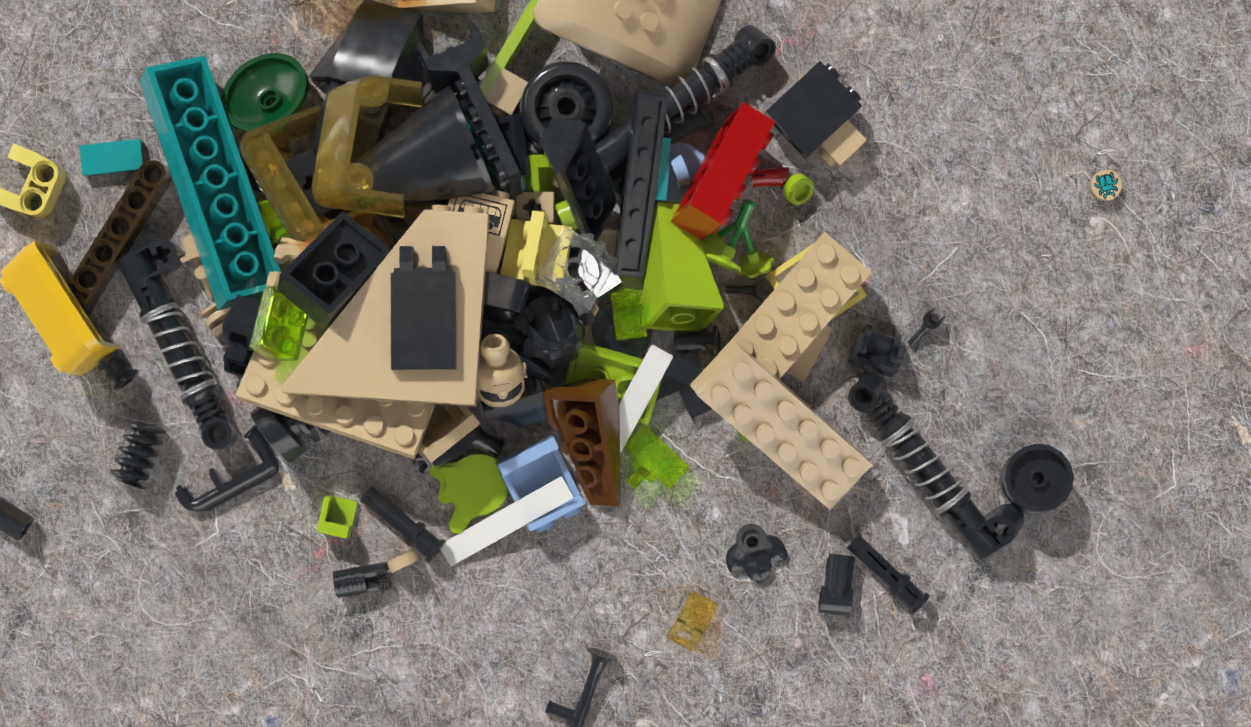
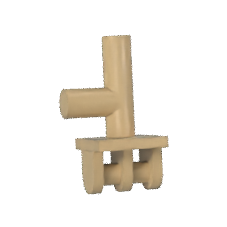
M190 233L183 239L182 244L186 254L180 260L183 263L193 259L196 265L194 274L196 278L202 280L208 298H211L213 294L192 233Z

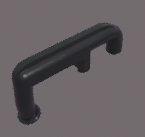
M256 424L244 435V438H248L263 463L223 483L217 470L215 471L214 468H210L209 475L216 487L195 499L192 498L187 487L182 488L181 485H178L176 487L177 491L174 494L183 508L196 512L210 511L274 477L278 473L279 463Z

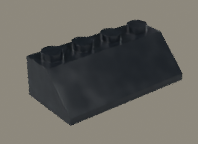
M552 117L547 128L541 133L540 145L587 248L593 250L617 200L587 124Z

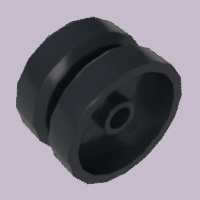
M1033 444L1021 448L1006 460L1000 471L999 485L1002 496L1008 504L1016 505L1022 510L1023 514L1039 515L1056 509L1067 500L1073 489L1074 474L1070 462L1061 451L1050 445ZM1035 474L1040 477L1038 480L1039 485L1035 484L1032 480V476Z

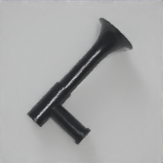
M588 647L587 651L591 654V667L575 710L549 700L545 713L569 720V727H583L603 669L609 662L617 660L614 655L597 648Z

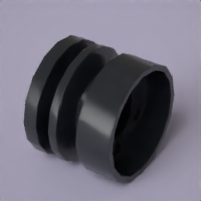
M256 407L250 412L254 423L264 437L289 463H292L307 451L302 436L306 435L315 443L321 440L314 425L261 407ZM317 427L325 435L331 432L329 430Z

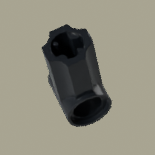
M828 553L824 585L821 586L818 613L850 617L853 603V589H851L855 563L854 556Z

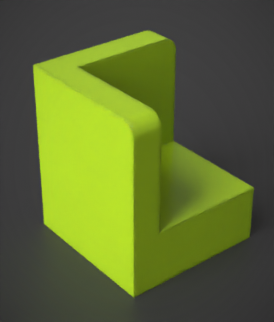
M545 154L529 155L530 176L523 177L526 180L527 186L525 192H553V185L551 183L553 174Z
M325 495L316 532L345 539L350 538L358 502L337 496Z

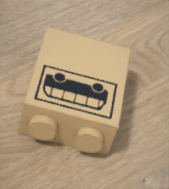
M493 190L491 195L481 193L452 198L448 206H451V211L464 212V207L482 208L483 213L489 214L490 224L486 272L494 274L499 272L515 208V201L509 200L510 194Z

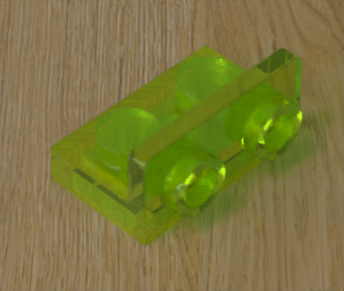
M264 288L250 348L272 361L298 360L308 315L275 288Z

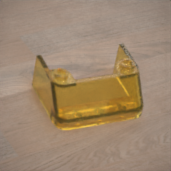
M370 75L335 87L329 92L312 182L313 198L319 205L394 217H405L404 195L374 191V178L371 170L365 165L350 163L360 106L378 107L387 102L422 107V82Z
M318 105L251 130L243 136L240 144V153L288 235L296 241L310 244L333 220L326 217H317L285 161L293 157L288 143L312 134L321 111ZM375 202L347 215L366 230H369L379 207Z

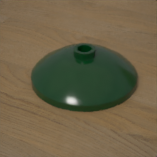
M282 53L264 54L247 61L231 75L222 92L221 102L229 124L236 130L246 134H263L282 127L302 108L309 89L308 76L305 69L295 58Z

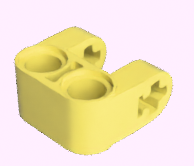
M13 143L7 158L29 166L31 170L20 196L0 188V205L33 217H47L53 211L65 183V170L50 159ZM52 167L54 169V177L49 182H44L43 172L45 169ZM40 195L42 205L39 209L33 211L31 200L35 196Z

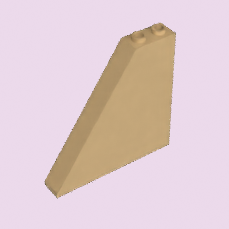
M432 205V210L424 209L282 385V393L476 407L490 224L489 214L483 213V209L477 207H464V212L451 211V206ZM399 246H413L415 268H432V246H445L447 248V267H452V272H456L457 370H391V273H394V268H400Z

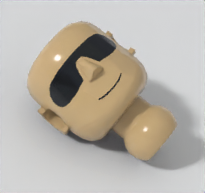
M491 334L486 336L480 344L477 395L488 406L506 407L518 401L524 392V378H527L525 362L522 363L519 355L510 349V344L505 337L499 334Z

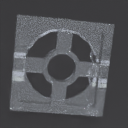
M565 226L534 280L588 313L592 309L618 259L605 251L606 245L604 241H594L593 234L582 233L579 235ZM569 247L581 248L577 258L569 260L559 253ZM590 254L594 256L598 264V278L588 272L586 261ZM575 262L582 267L583 275L581 278L575 279L569 275L567 269L569 263ZM554 264L563 268L565 278L557 277ZM583 281L592 288L582 292L580 286L573 285Z

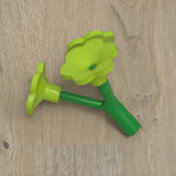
M744 199L734 223L723 230L719 229L715 235L710 233L703 240L699 239L707 260L752 279L759 276V274L770 272L772 269L771 265L774 263V257L753 247L747 225L755 207V202ZM734 230L729 244L726 245L723 241L725 236ZM742 231L747 250L745 252L746 255L739 259L740 264L736 265L732 260L736 252L734 247Z

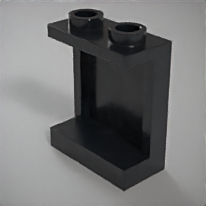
M821 61L798 80L764 114L775 121L773 126L805 160L862 107L859 102L861 100L859 94L851 86L845 88L838 80L840 75L829 63L824 65Z

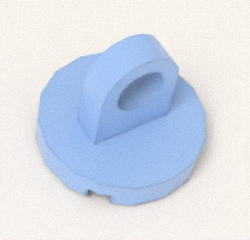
M674 143L670 146L667 200L675 204H680L705 158L702 152L692 145Z

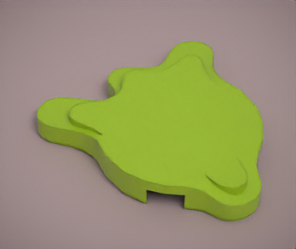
M475 454L465 457L459 462H445L437 467L430 463V474L440 482L438 500L442 504L453 503L455 505V510L449 522V528L452 532L456 534L462 533L473 518L497 510L506 500L509 491L495 464L499 460L484 454Z

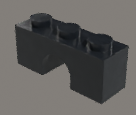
M237 294L222 325L223 341L229 343L223 356L224 371L242 378L267 323V305L256 298H246Z

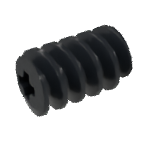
M138 421V423L127 424L134 433L123 435V438L130 444L129 446H119L118 449L125 454V457L114 459L121 468L110 469V473L118 481L145 490L146 487L139 480H149L150 476L143 469H152L154 464L148 457H157L159 454L152 445H162L163 443L156 434H166L167 431Z

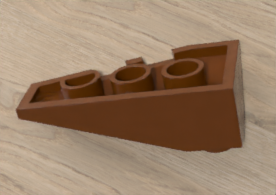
M586 378L546 390L543 395L548 422L552 430L557 429L564 443L561 447L565 455H570L576 467L575 475L590 505L619 507L621 504L620 419L615 380Z

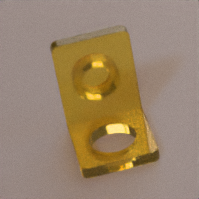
M692 590L666 637L682 647L694 651L705 634L718 604ZM677 631H685L689 633L693 639H683L678 635Z

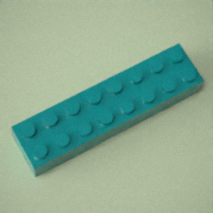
M202 55L146 67L139 79V83L218 311L231 308L237 294L246 298L253 297L258 300L268 298L266 283L269 272L281 271L278 263L274 262L275 254L206 56Z

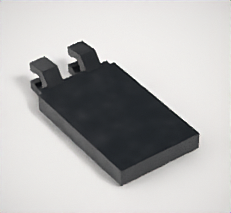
M399 246L400 268H394V273H391V370H457L456 272H452V267H447V248L445 246H432V268H415L413 246Z

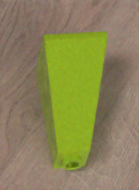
M668 200L660 201L654 205L643 285L642 327L644 329L675 332H701L724 309L723 301L699 238L670 222L679 204Z

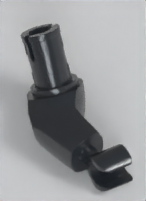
M478 425L435 459L432 464L437 467L472 447L496 459L502 452L505 441L488 434ZM417 452L415 459H412V464L420 460L425 461L426 463L419 466V472L427 473L430 470L431 464Z

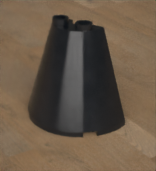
M450 86L440 91L360 158L352 161L359 178L365 176L367 182L362 183V187L368 200L375 199L380 211L487 193L495 190L466 119Z

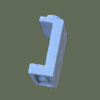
M550 435L495 462L514 502L555 479L563 477L573 498L526 524L529 531L536 529L537 533L554 525L552 521L561 516L567 519L580 513V506L586 504L583 497L579 494L558 451L559 447L554 437Z

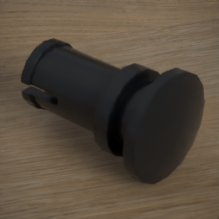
M714 325L713 332H707V329H702L701 332H674V351L702 350V353H707L708 350H714V356L719 354L721 336L717 325Z

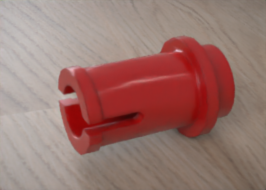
M779 164V168L756 169L752 174L753 188L781 186V189H783L786 181L789 179V167H783V164Z

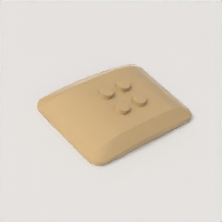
M537 0L533 15L536 24L543 30L673 87L679 82L678 77L684 79L692 73V67H697L721 0Z

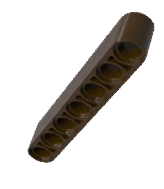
M148 160L139 167L67 283L87 316L90 315L119 268L117 261L127 255L171 184L172 175L169 168L159 161ZM155 168H160L162 171L161 179L156 183H151L149 180L150 172ZM138 194H144V206L140 209H135L133 199ZM127 220L129 230L126 234L120 236L117 233V225L120 221ZM110 246L113 250L112 258L109 261L103 262L101 251L104 247ZM90 272H94L97 281L93 287L87 288L84 283L85 276Z

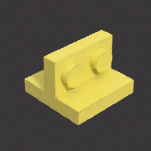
M532 210L530 221L512 219L500 275L522 280L535 286L563 289L573 228L548 224L545 212Z

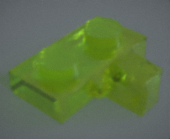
M646 425L624 446V449L635 458L631 466L636 471L626 480V483L634 490L645 479L652 483L656 478L669 490L690 467Z

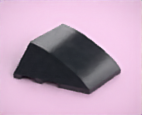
M364 0L309 77L330 84L333 79L392 98L394 102L420 109L423 106V73L418 59L420 55L416 46L421 43L423 44V15L373 0Z

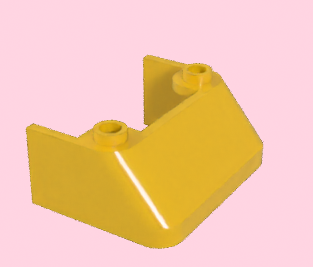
M35 240L25 246L1 270L2 278H0V283L8 294L11 295L13 293L52 353L53 356L50 357V360L57 371L60 373L65 371L68 375L82 376L96 367L107 355L117 349L122 350L119 344L104 342L50 259L59 253L58 249Z

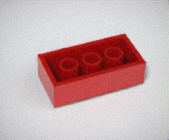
M743 102L723 122L670 222L700 240H703L710 233L715 235L721 225L725 226L734 211L730 206L734 200L738 201L747 187L744 180L748 174H753L761 159L757 155L761 149L765 150L774 136L770 130L775 121Z

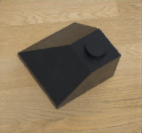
M527 373V378H524V392L520 399L512 405L492 407L481 401L485 416L522 427L547 419L543 395L544 389L540 379Z

